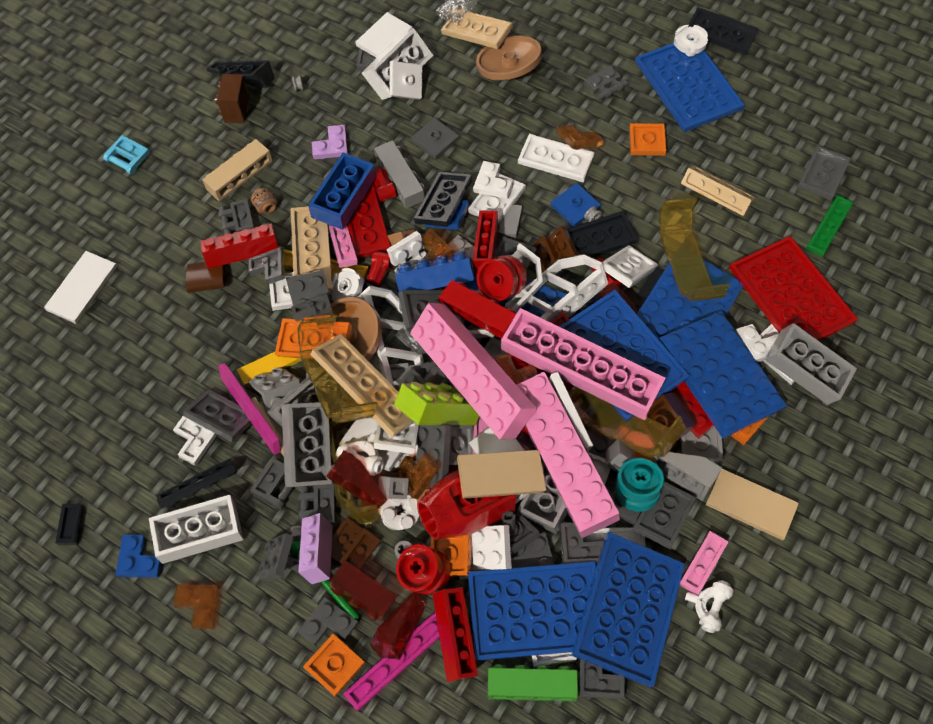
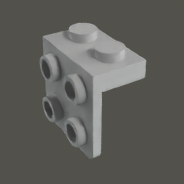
M274 368L271 370V373L255 376L254 379L249 380L250 386L262 395L266 412L300 384L299 379L284 368Z

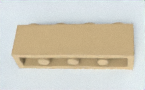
M255 139L202 179L206 190L220 202L272 162L270 151Z

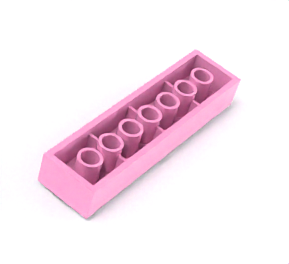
M428 303L410 334L500 440L515 439L536 410L535 405L445 304Z
M521 308L501 339V350L547 373L553 374L558 372L562 380L643 420L648 416L665 381V377Z
M545 372L517 384L519 389L536 407V410L525 424V428L536 450H539L540 457L581 538L619 521V512Z

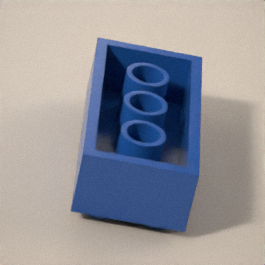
M342 153L308 204L311 218L343 230L376 178L374 164Z
M458 251L454 253V256L450 257L440 255L436 257V260L429 261L427 258L419 260L417 264L411 265V262L400 264V267L395 272L399 292L402 290H430L447 286L451 280L457 283L474 280V271L470 252Z

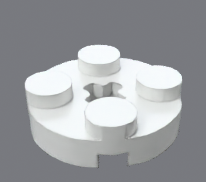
M684 25L676 31L674 46L681 52L686 53L687 56H694L706 48L708 34L700 26L688 27V25Z
M344 268L339 274L336 273L332 277L333 293H330L332 301L335 302L346 297L357 298L362 292L364 278L350 268Z
M410 491L407 493V499H388L382 497L380 500L378 511L386 527L399 531L412 527L418 520L419 514L416 497ZM402 505L404 512L398 515L395 506Z

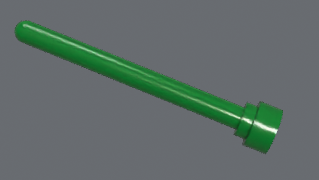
M301 539L291 545L290 553L293 557H300ZM330 579L321 581L344 611L355 620H358V612Z

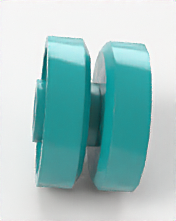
M634 458L624 462L619 468L615 488L617 500L622 506L632 511L643 512L652 509L658 503L664 482L662 470L657 464L644 458Z

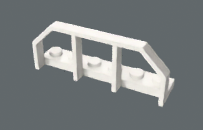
M520 243L517 245V251L512 256L517 258L522 264L525 262V256L536 265L537 283L528 292L523 289L519 293L522 298L512 308L516 313L542 287L543 283L540 258ZM454 314L457 317V319L464 325V322L466 320ZM468 330L474 338L495 336L486 330Z
M586 255L556 261L542 273V285L549 281L569 291V293L553 307L533 296L527 303L545 311L546 313L540 318L548 322L552 321L562 312L570 317L609 284L602 262ZM584 264L596 269L578 286L555 275L561 269ZM537 278L527 285L524 290L528 292L537 283ZM519 294L515 295L505 304V308L512 309L522 297Z
M369 286L357 297L373 307L371 295L383 297L402 315L403 319L402 311L399 309V298L391 290ZM380 318L383 328L405 331L411 351L384 347L381 335L379 346L369 360V363L399 391L401 386L396 381L393 382L387 356L413 360L415 365L424 363L419 343L410 334L412 329H405L404 319L403 322Z

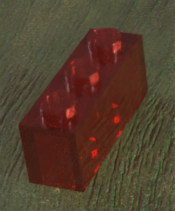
M346 560L330 580L329 586L335 595L339 597L343 595L348 599V603L356 609L360 607L374 621L379 620L382 622L397 599V595Z

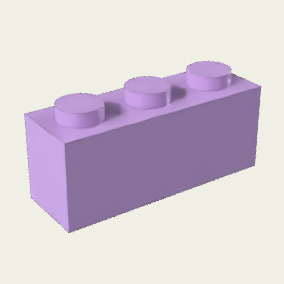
M321 513L302 519L298 572L311 584L330 579L333 525Z

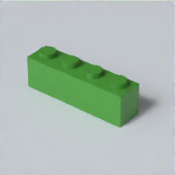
M493 665V668H488V699L576 701L578 698L577 670H572V667L561 666L559 670H551L549 666H537V669H528V666L516 665L515 669L506 668L505 665Z

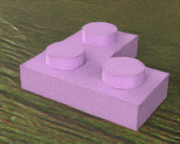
M345 125L328 126L329 140L312 142L314 160L340 157L342 153L348 154Z

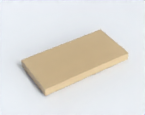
M456 9L441 29V33L498 49L513 28V24Z
M539 450L458 455L457 457L463 499L544 493L546 491Z
M722 469L706 506L784 540L799 503Z

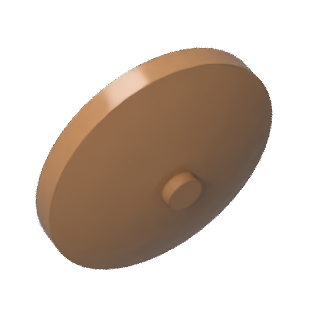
M506 37L498 49L485 46L479 52L476 58L477 69L482 76L492 80H508L522 76L533 70L542 59L541 46L537 40L531 37Z
M346 297L333 302L331 307L335 317L328 321L352 324L349 342L369 361L375 354L382 335V324L378 312L372 305L356 297Z

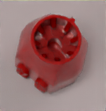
M459 470L437 482L417 502V510L423 526L433 539L453 538L476 533L502 520V514L507 511L514 513L516 496L504 495L463 499Z

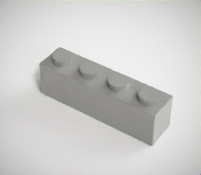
M393 140L374 148L378 164L381 168L385 169L387 177L393 183L395 192L404 207L407 209L422 202L426 192L425 187L422 183L418 182L416 172L414 170L411 171L409 161L402 156L401 148L396 146Z

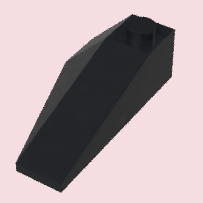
M269 60L215 61L206 68L207 72L220 76L222 74L243 75L245 84L260 86L261 88L268 87L275 79Z

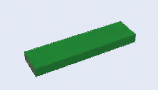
M837 195L806 250L823 257L854 202Z

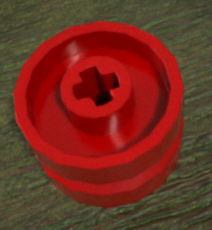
M502 255L488 260L479 267L477 272L479 290L489 300L502 301L517 295L524 289L526 284V271L523 264L511 255Z
M416 544L409 546L402 552L397 561L396 573L401 586L407 590L424 595H433L444 589L450 579L451 567L448 558L441 551L426 545Z

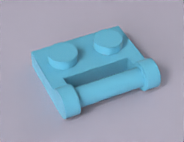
M121 135L106 151L103 159L122 167L127 173L133 175L137 167L150 152L148 148ZM118 153L131 160V162L127 163L115 157V155Z

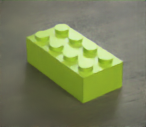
M417 382L402 383L394 403L399 410L417 425H476L479 414L454 385L445 383L440 385L429 382L426 384H419Z

